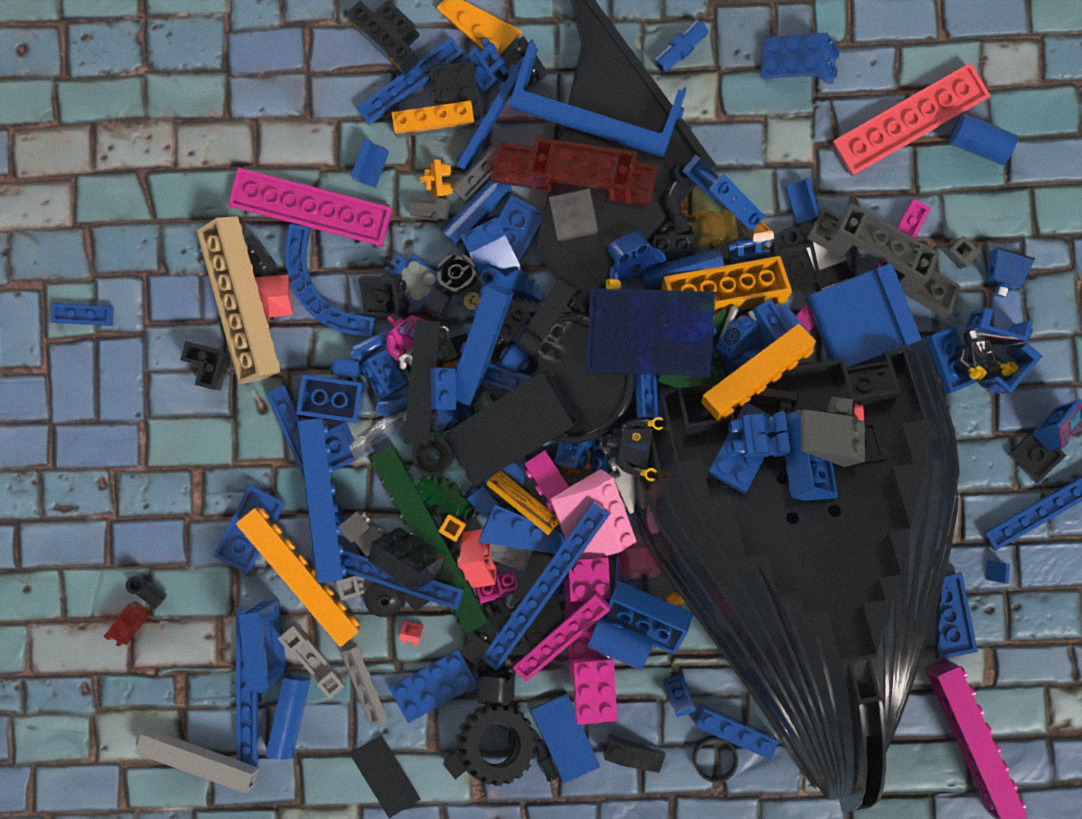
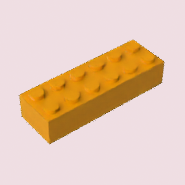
M781 256L665 276L661 285L667 310H669L672 300H675L688 311L694 313L712 312V314L722 307L727 313H729L732 306H736L738 311L756 308L769 299L774 304L784 303L792 292Z

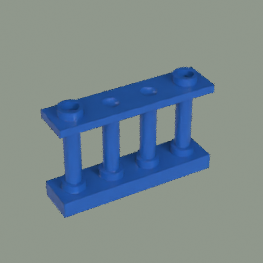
M697 155L683 169V172L727 215L732 212L751 232L765 217L724 173L718 176Z

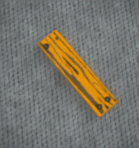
M502 471L497 472L488 480L486 485L547 535L559 525L556 515L551 513L550 510Z

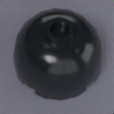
M449 255L437 267V280L441 287L450 294H465L476 284L477 270L475 264L466 255Z

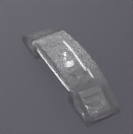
M406 412L386 417L363 431L349 446L355 459L359 460L374 452L372 445L405 429Z

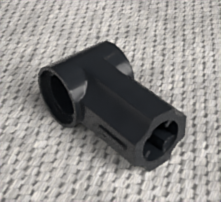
M136 574L126 581V590L131 594H136L154 609H157L167 596L165 592L150 582L144 574ZM135 579L141 582V588L134 586Z

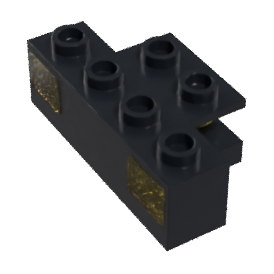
M386 0L374 13L363 2L359 1L346 13L351 25L402 74L406 76L419 63L415 52L409 47L420 36L419 32L414 29L416 25L391 1Z

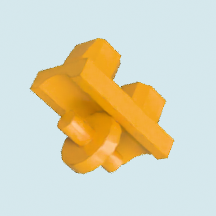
M434 160V163L430 164V170H424V176L419 178V183L425 184L426 190H432V199L452 194V184L442 183V177H449L451 174L450 165L441 163L440 160Z

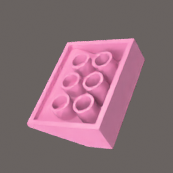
M602 469L550 499L565 539L568 538L594 501L611 512L578 559L605 557L619 553L636 543L614 478Z

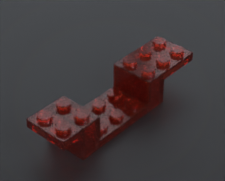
M536 137L534 147L499 142L491 181L492 183L551 191L553 182L609 190L611 201L651 207L658 165L638 163V156L635 151Z

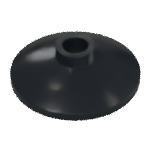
M373 582L365 592L364 602L366 608L373 615L390 617L402 608L404 592ZM382 599H387L388 602H387V603H382L381 600H382Z

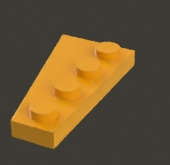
M443 0L437 7L439 13L481 50L484 49L481 41L488 38L496 46V51L500 57L522 34L521 30L464 0Z

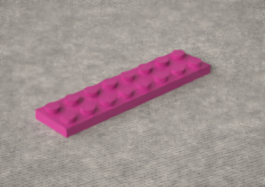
M239 167L228 206L231 208L310 227L311 229L383 247L393 210L392 207Z

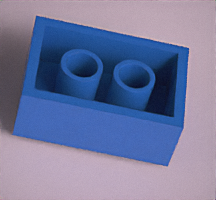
M302 374L296 414L360 423L366 384Z

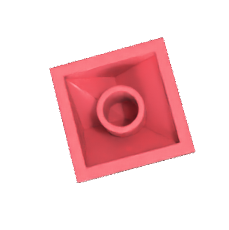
M289 275L255 277L265 317L292 315L293 307Z

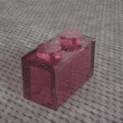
M632 548L619 552L621 575H629V579L641 578V575H646L647 578L659 577V573H663L650 548Z

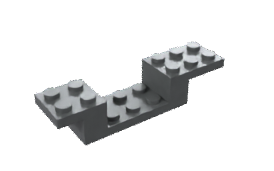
M853 203L848 206L841 216L822 207L819 211L820 216L816 218L807 236L809 240L840 258L844 256L852 245H855L886 264L892 263L894 269L900 271L898 280L906 296L944 318L951 314L961 286L933 271L939 255L938 252Z

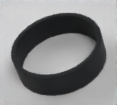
M711 735L700 740L695 746L693 763L698 774L703 779L713 783H720L731 778L736 772L738 755L731 742ZM722 741L733 750V765L722 776H707L697 767V754L700 748L708 742Z

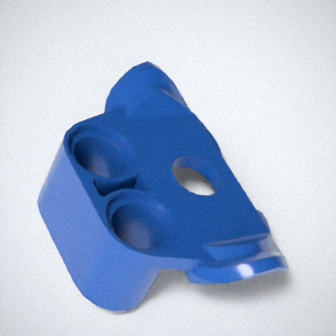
M634 231L615 240L608 247V253L615 261L614 266H611L610 279H617L621 283L666 261L663 252L655 247H651L639 231ZM639 264L637 269L631 271L634 265Z

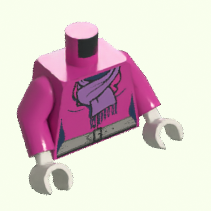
M396 311L387 317L394 327L386 333L387 352L397 362H400L401 369H406L405 362L410 365L412 364L416 320H426L413 315L403 320ZM443 326L446 329V335L449 336L448 328Z

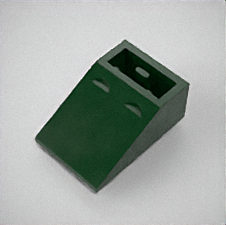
M666 341L657 360L658 382L676 388L717 385L725 379L723 361L715 356H706L698 350L684 348L678 343Z

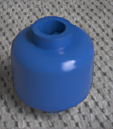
M515 344L507 345L499 356L501 366L512 373L520 372V370L524 372L530 364V361L527 360L529 353Z

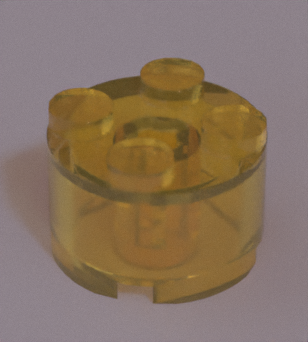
M721 209L720 212L716 213L708 211L696 216L699 245L712 243V246L724 244V240L734 241L739 239L736 216L729 209Z

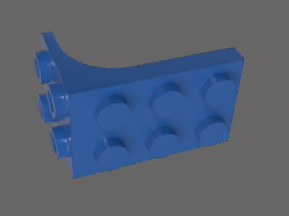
M828 32L765 37L761 77L767 79L810 76L821 78L828 84H833L834 78H837V66L835 64L836 59L839 58V47L836 46L834 39L830 37Z

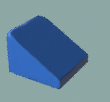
M988 560L986 580L1008 584L1010 564L1002 561Z

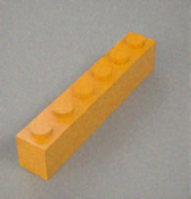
M797 324L706 392L702 397V404L717 421L723 417L725 419L733 414L737 406H744L753 394H760L769 382L777 381L782 376V372L786 369H793L802 357H809L814 352L813 347L816 340L800 324Z

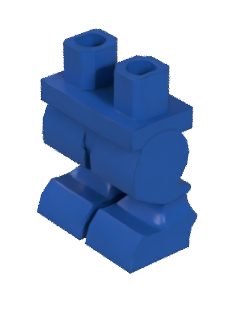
M785 411L775 413L770 418H766L764 414L743 415L740 419L732 420L728 423L729 433H739L740 440L731 441V452L742 454V458L749 456L768 457L769 455L779 457L785 456L790 452L788 432H786Z

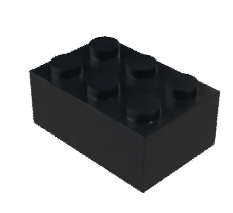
M398 527L372 542L368 562L415 592L441 575L445 556Z

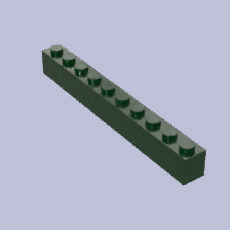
M391 445L371 456L373 461L370 463L375 472L379 471L382 477L380 482L384 489L390 491L392 495L390 500L394 507L398 506L401 512L399 514L401 521L404 525L408 524L411 530L409 534L445 556L441 575L437 577L438 581L464 590L459 609L455 610L449 607L452 613L455 612L459 618L457 623L460 629H465L466 633H469L487 623L489 617L481 603L479 604L477 595L469 581L465 579L464 572L458 567L457 559L443 534L438 532L440 528L424 498L420 497L421 493H417V485L395 445Z

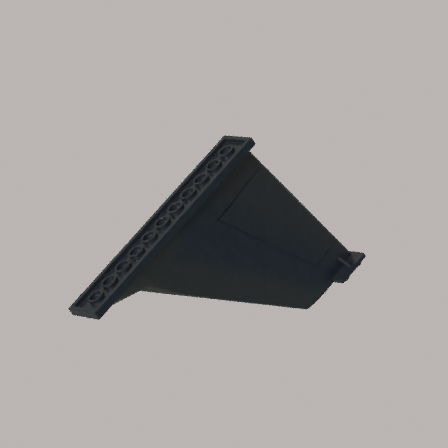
M570 0L581 40V49L568 105L650 131L662 133L673 105L595 0ZM682 118L676 121L664 157L563 125L535 252L556 281L561 276L577 287L569 300L571 302L569 307L573 312L579 311L585 314L586 309L606 288V280L610 279L611 266H614L615 262L608 253V247L612 242L634 231L641 232L644 238L648 240L670 216L668 210L664 209L663 195L671 182L669 178L671 167L676 163L684 161V166L680 168L679 174L685 179L687 175L683 172V169L695 155L700 157L712 170L717 166ZM693 181L683 185L682 201L695 188L696 184Z

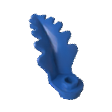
M493 267L486 268L481 273L480 279L483 285L486 286L493 282L514 291L513 300L519 295L521 301H524L525 298H527L528 302L532 300L535 303L544 301L543 291H538L540 286L538 284L533 285L535 280L530 279L527 281L528 273L519 276L520 270L517 269L509 275H504ZM490 274L493 275V281L489 278Z

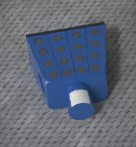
M1000 247L992 249L989 256L987 282L997 285L994 295L1006 298L1009 289L1020 288L1035 258Z

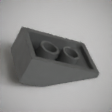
M801 410V451L844 467L865 462L864 421L846 415Z

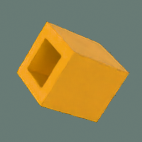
M449 513L438 532L456 542L468 522L456 518Z

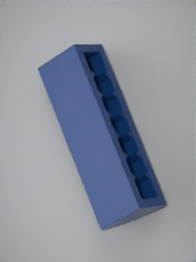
M495 174L440 231L458 247L462 242L460 235L476 228L512 192V187L502 177Z
M715 248L654 266L642 272L646 291L661 287L665 276L722 267L724 262L719 248Z
M287 674L283 678L265 757L290 759L294 756L311 681L310 678Z

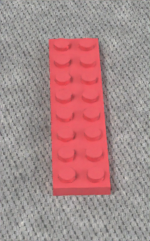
M970 62L837 138L832 144L852 177L991 96Z

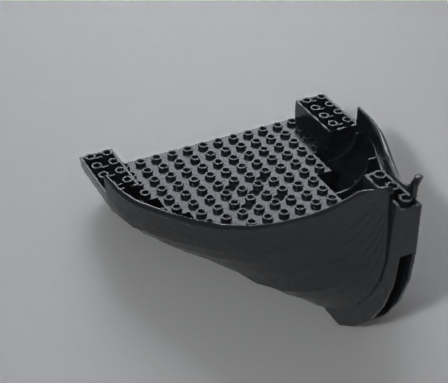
M906 348L884 351L880 361L877 363L846 368L844 358L795 366L791 370L786 369L782 372V376L777 381H771L766 385L768 389L798 393L796 407L791 408V413L797 410H812L826 413L827 404L831 397L852 399V407H854V403L858 405L863 404L865 462L846 467L833 463L838 497L832 499L804 501L791 497L789 481L786 484H780L776 480V476L780 473L788 476L785 456L773 457L769 455L764 457L745 494L708 474L729 433L728 423L736 419L742 407L740 405L737 406L732 415L717 421L702 404V397L706 392L682 395L681 388L660 389L657 391L658 417L663 418V420L658 419L654 424L656 427L663 428L657 430L653 426L649 427L653 429L647 468H643L644 470L649 468L655 469L657 473L653 471L647 473L648 478L655 480L648 481L645 476H635V507L640 527L651 553L678 594L746 686L810 784L830 800L839 799L842 813L874 807L880 801L884 789L886 752L901 720L934 621L950 557L958 512L960 463L956 432L932 357H927L920 352H913ZM755 394L748 401L749 404L771 416L780 411V406L756 402L754 400ZM637 402L628 407L625 412V422L632 418H637ZM830 506H837L841 513L839 516L833 517L828 513V508ZM788 513H795L798 515L799 521L796 524H790L786 516Z

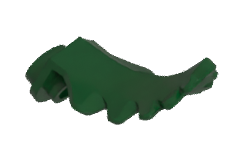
M423 476L416 481L417 493H422L420 495L421 498L428 497L427 505L436 504L434 508L436 513H450L454 517L469 521L474 517L476 508L470 501L461 496L456 483L452 482L447 486L446 478L442 477L438 482L437 476H433L432 480L431 476L426 478Z

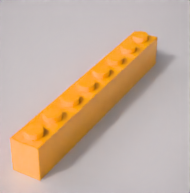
M258 506L240 519L236 525L338 646L341 647L359 632V620L354 615H349L346 611L347 606L343 601H338L333 596L335 593L328 584L324 585L323 583L316 582L315 569L311 570L307 565L309 562L303 554L299 555L295 551L296 546L289 538L287 540L281 534L283 531L276 523L273 524L268 519L270 517L268 512L263 507L261 509Z

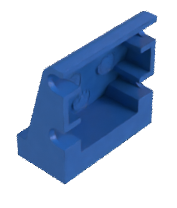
M892 263L876 267L805 297L829 360L844 358L846 368L879 356L884 351L894 350L922 340Z

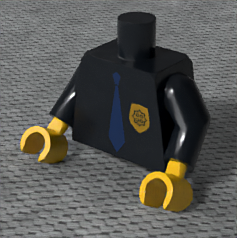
M656 417L654 420L649 418H632L622 423L620 428H614L612 436L605 435L602 439V447L610 449V458L615 459L616 465L623 472L637 477L645 476L646 480L654 481L655 479L647 477V473L649 471L657 473V471L653 468L647 470L643 468H647L653 429L649 427L653 426L657 430L662 429L663 427H656L654 423L658 419L663 420V418Z

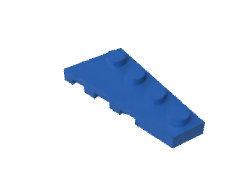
M496 504L493 505L478 539L480 543L556 554L566 541L562 532L554 529L547 535L527 517Z
M960 572L945 575L939 598L936 658L938 660L978 652L963 575Z

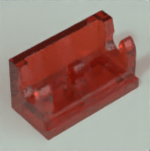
M136 601L128 604L103 637L107 640H116V646L128 645L151 612Z

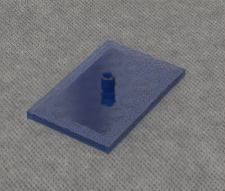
M590 289L586 372L711 377L716 292Z

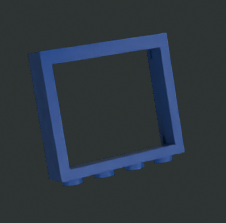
M279 600L259 602L238 615L247 691L254 690V693L266 692L287 671L285 647L277 639L283 634Z

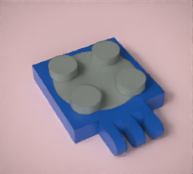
M396 253L394 257L400 262L397 264L391 260L389 263L395 267L394 270L388 266L384 269L390 274L402 275V280H405L407 283V289L404 292L405 298L421 310L437 285L440 286L437 280V272L414 254L406 261Z

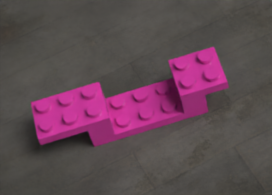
M608 557L578 559L568 572V577L563 579L566 619L597 592L604 600L610 599ZM597 622L567 647L569 678L574 682L575 719L577 725L617 721L614 659L605 657L587 647Z

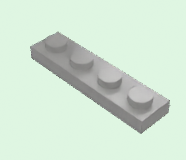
M352 647L340 652L370 725L375 726L388 721L385 709L381 705L378 692L374 688L370 673L366 669L363 656L358 647Z

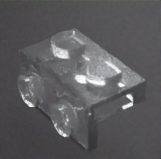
M493 544L490 557L493 561L524 572L534 551Z

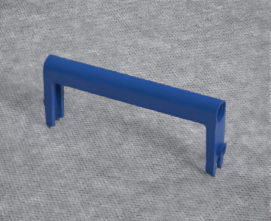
M530 40L525 57H521L518 69H520L510 100V109L661 157L665 156L677 119L681 120L685 108L682 107L686 94V87H683V90L678 89L663 132L650 131L527 92L526 89L538 52L536 44L533 43L534 40Z

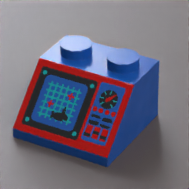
M1077 399L1054 407L1032 433L1049 451L1064 448L1069 443L1068 439L1080 430L1079 426L1082 423V400Z

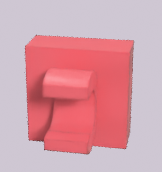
M404 620L399 640H402L403 644L408 641L412 642L413 646L419 644L424 625Z

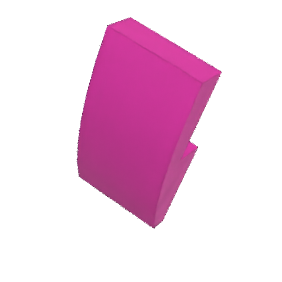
M514 571L497 574L495 585L475 588L479 604L514 593L518 582Z

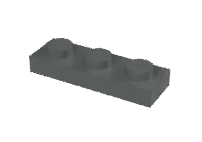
M491 144L451 188L463 201L467 202L507 159L496 146Z

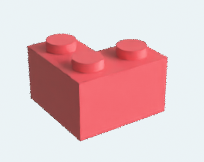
M483 529L463 532L462 540L459 543L460 557L457 559L458 567L462 569L465 579L469 581L472 588L495 585L497 568L490 557L492 544L478 542Z

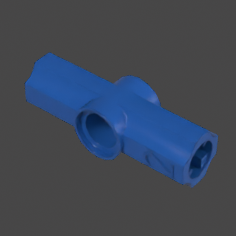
M697 19L683 33L676 35L668 44V47L654 59L653 62L656 67L665 74L680 59H685L693 51L694 46L709 33L706 25Z

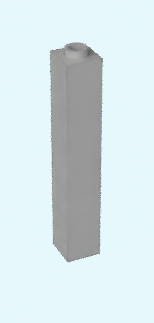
M152 729L140 734L135 743L137 746L135 754L243 793H247L254 787L259 770L258 767Z

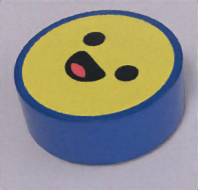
M469 291L464 295L463 305L468 311L473 312L475 307L479 305L481 300L479 293Z

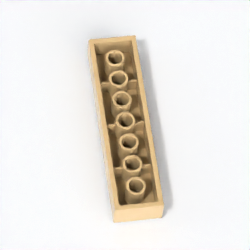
M238 216L216 218L198 229L197 234L238 383L245 384L260 381L280 372L279 361L275 354L274 343L269 332V324L264 314L263 303L258 292V284L255 281L253 266L249 259L247 245L244 241L242 226L239 223Z

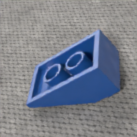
M496 217L460 235L480 276L482 271L489 267L497 269L504 275H509L517 269L520 270L519 276L524 274ZM490 274L489 278L493 281V275Z

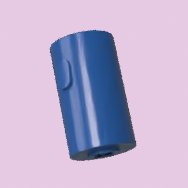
M967 114L960 116L949 137L950 145L1000 165L1008 161L1018 141L1017 134Z
M601 617L597 621L587 647L605 657L613 658L638 670H642L651 652L653 639L626 628L621 623Z

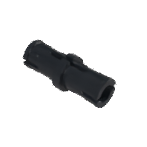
M543 739L536 740L537 748L533 750L538 759V766L542 767L547 782H550L551 779L553 781L559 777L552 762L553 758L548 754Z

